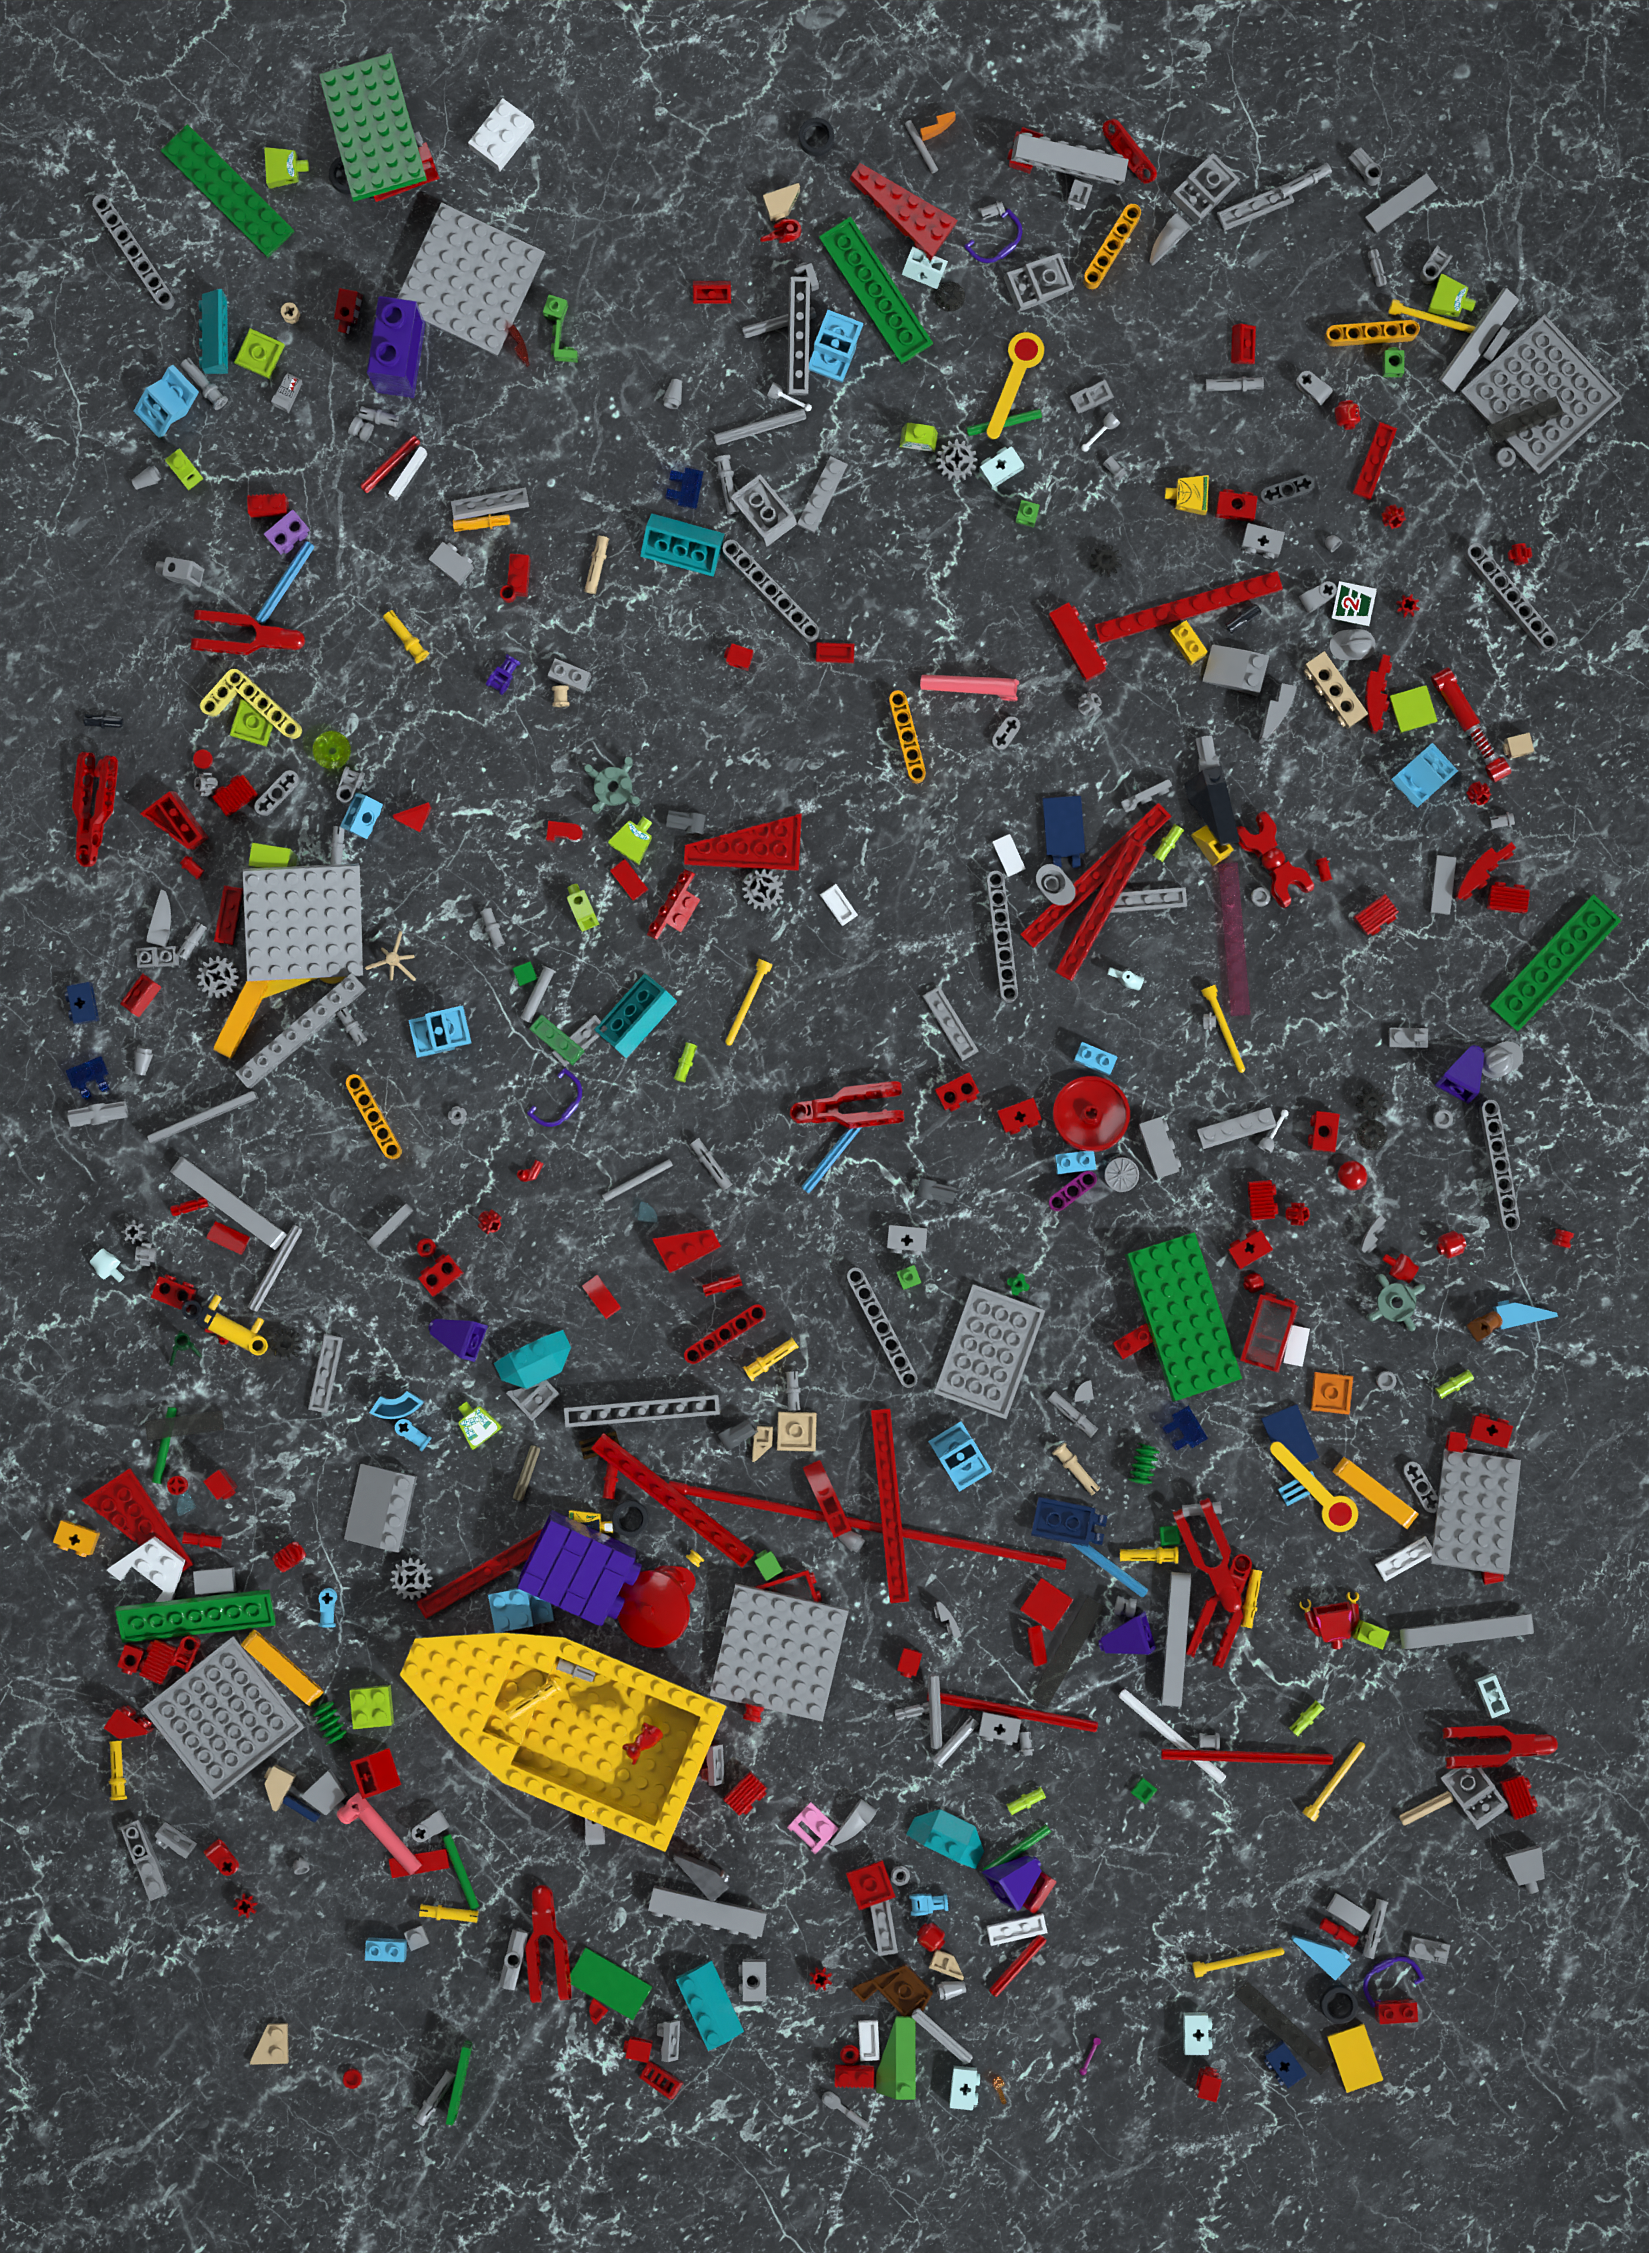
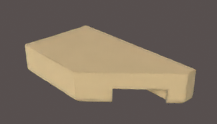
M757 1426L758 1432L753 1435L752 1462H755L772 1447L773 1427Z
M935 1949L929 1968L963 1980L964 1976L954 1955Z

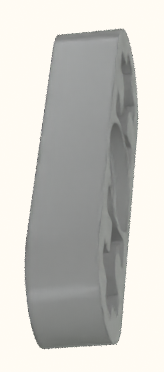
M294 771L284 772L256 801L255 811L261 816L270 815L298 786L299 776ZM288 775L290 777L294 775L295 777L293 778V780L295 782L293 784L288 783L286 785V787L288 788L287 791L281 785H279L280 782H282L284 785L288 781L286 779ZM275 788L282 790V796L278 799L272 797V791ZM269 796L275 803L272 805L270 802L267 805L268 810L260 812L261 807L259 805L261 803L266 804L269 801L266 797Z
M405 1204L367 1243L373 1249H376L413 1212V1209L408 1204Z
M1407 1462L1403 1466V1474L1423 1509L1430 1513L1436 1512L1438 1496L1418 1463ZM1410 1465L1417 1468L1415 1470L1417 1477L1422 1476V1478L1416 1479L1413 1483L1411 1481L1415 1479L1413 1474L1407 1473ZM1421 1481L1427 1485V1489L1423 1493L1418 1492L1416 1489L1417 1484ZM1430 1491L1432 1495H1428L1430 1500L1436 1501L1434 1509L1431 1507L1427 1508L1426 1505L1429 1503L1427 1498L1423 1500L1421 1496L1427 1495Z

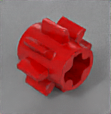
M1396 504L1386 507L1384 513H1381L1384 526L1389 525L1391 529L1401 527L1403 521L1406 520L1403 508H1397Z
M1525 543L1512 545V550L1508 552L1509 561H1514V565L1527 564L1528 558L1532 557L1531 547L1526 548Z
M1413 594L1407 598L1405 595H1402V602H1396V605L1399 606L1396 612H1401L1403 618L1409 614L1411 617H1414L1413 610H1420L1419 607H1416L1419 599L1414 600L1412 598ZM1405 604H1407V605H1408V604H1411V605H1412L1410 609H1409V608H1404V605H1405Z
M1480 781L1474 782L1466 792L1468 795L1467 799L1471 804L1483 805L1489 800L1491 795L1489 792L1490 788L1486 783L1482 785Z
M1291 1203V1207L1286 1209V1219L1291 1221V1225L1303 1226L1304 1221H1308L1310 1212L1307 1207H1304L1305 1203Z
M493 1209L484 1211L478 1218L480 1222L478 1227L486 1234L494 1233L499 1230L501 1226L499 1220L502 1217Z
M243 1893L242 1900L239 1898L235 1899L238 1905L233 1909H238L240 1912L238 1914L239 1917L245 1914L246 1918H249L250 1911L252 1913L257 1912L254 1906L258 1902L253 1901L254 1895L246 1897V1894ZM244 1901L246 1902V1904H250V1907L247 1910L245 1907H242Z
M816 1966V1972L809 1973L813 1977L809 1984H815L816 1991L819 1987H822L825 1991V1985L832 1984V1981L828 1980L832 1973H826L825 1966L823 1970H819ZM819 1974L822 1977L825 1976L824 1982L822 1983L820 1982V1980L816 1981L817 1976Z

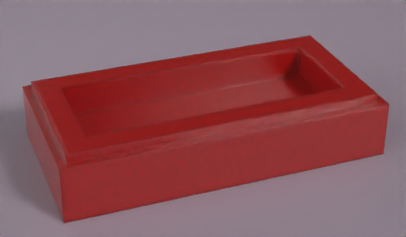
M816 642V662L854 664L855 644Z
M625 859L610 870L633 901L648 891V888Z

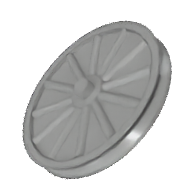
M1116 1158L1105 1169V1181L1111 1189L1117 1192L1129 1191L1135 1187L1139 1180L1138 1167L1128 1158Z

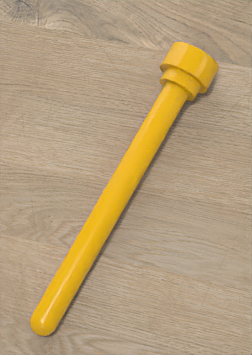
M1392 299L1388 314L1395 316L1402 313L1468 333H1472L1475 329V326L1403 306V303L1396 299Z
M758 959L757 973L725 1040L728 1046L732 1045L764 974L770 972L772 964L764 960Z
M1216 985L1201 990L1203 997L1210 1001L1238 1072L1243 1073L1245 1071L1244 1064L1216 998L1218 996Z
M1359 1742L1313 1805L1310 1804L1309 1807L1306 1806L1302 1813L1315 1822L1319 1817L1320 1807L1365 1748L1363 1742Z
M1280 1947L1206 1964L1204 1962L1200 1963V1961L1192 1962L1195 1978L1203 1977V1974H1207V1971L1280 1956L1284 1954V1949Z

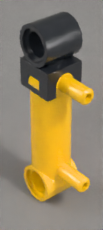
M217 1294L214 1295L208 1307L203 1305L201 1308L200 1304L193 1299L183 1302L181 1312L187 1319H196V1324L254 1355H262L266 1352L268 1348L267 1341L264 1337L257 1334L264 1322L260 1317H257L251 1330L215 1311L222 1299ZM193 1304L196 1306V1312L191 1315L187 1314L186 1307ZM256 1340H261L263 1343L262 1348L259 1350L252 1348V1344Z

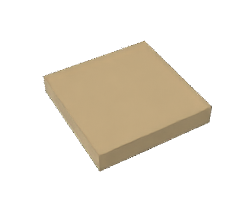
M778 1412L777 1450L815 1451L817 1413Z

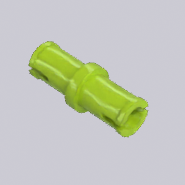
M1174 824L1167 836L1162 838V843L1153 856L1163 862L1171 848L1174 849L1176 846L1175 843L1184 830Z
M686 1042L682 1057L678 1060L679 1065L673 1079L685 1083L689 1068L693 1065L692 1060L698 1046Z
M1467 1369L1455 1378H1449V1381L1435 1388V1392L1440 1399H1443V1397L1453 1391H1459L1460 1387L1473 1381L1474 1377Z
M1315 1700L1305 1712H1301L1298 1720L1289 1727L1290 1730L1299 1736L1309 1724L1312 1725L1314 1723L1313 1720L1325 1708Z
M1039 1787L1026 1795L1022 1794L1021 1798L1006 1804L1012 1816L1026 1807L1027 1809L1031 1808L1032 1804L1045 1799L1046 1796L1042 1788Z

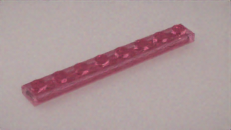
M1238 862L1218 864L1231 1017L1251 1015Z

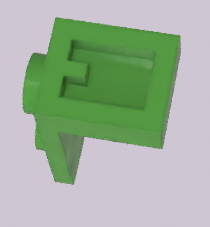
M557 319V325L553 324V336L556 337L555 343L551 344V355H554L555 361L578 363V352L574 348L563 347V350L560 349L562 321Z

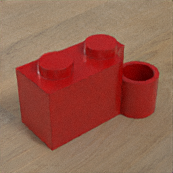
M510 554L508 585L503 586L500 590V596L504 602L511 603L515 600L516 596L528 597L531 562L529 555ZM506 590L513 591V595L510 598H504L503 593Z

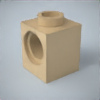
M1530 733L1507 738L1504 741L1505 744H1503L1504 753L1508 755L1509 759L1534 752Z

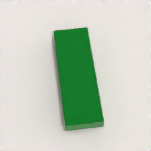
M542 1014L529 1028L572 1066L585 1052Z

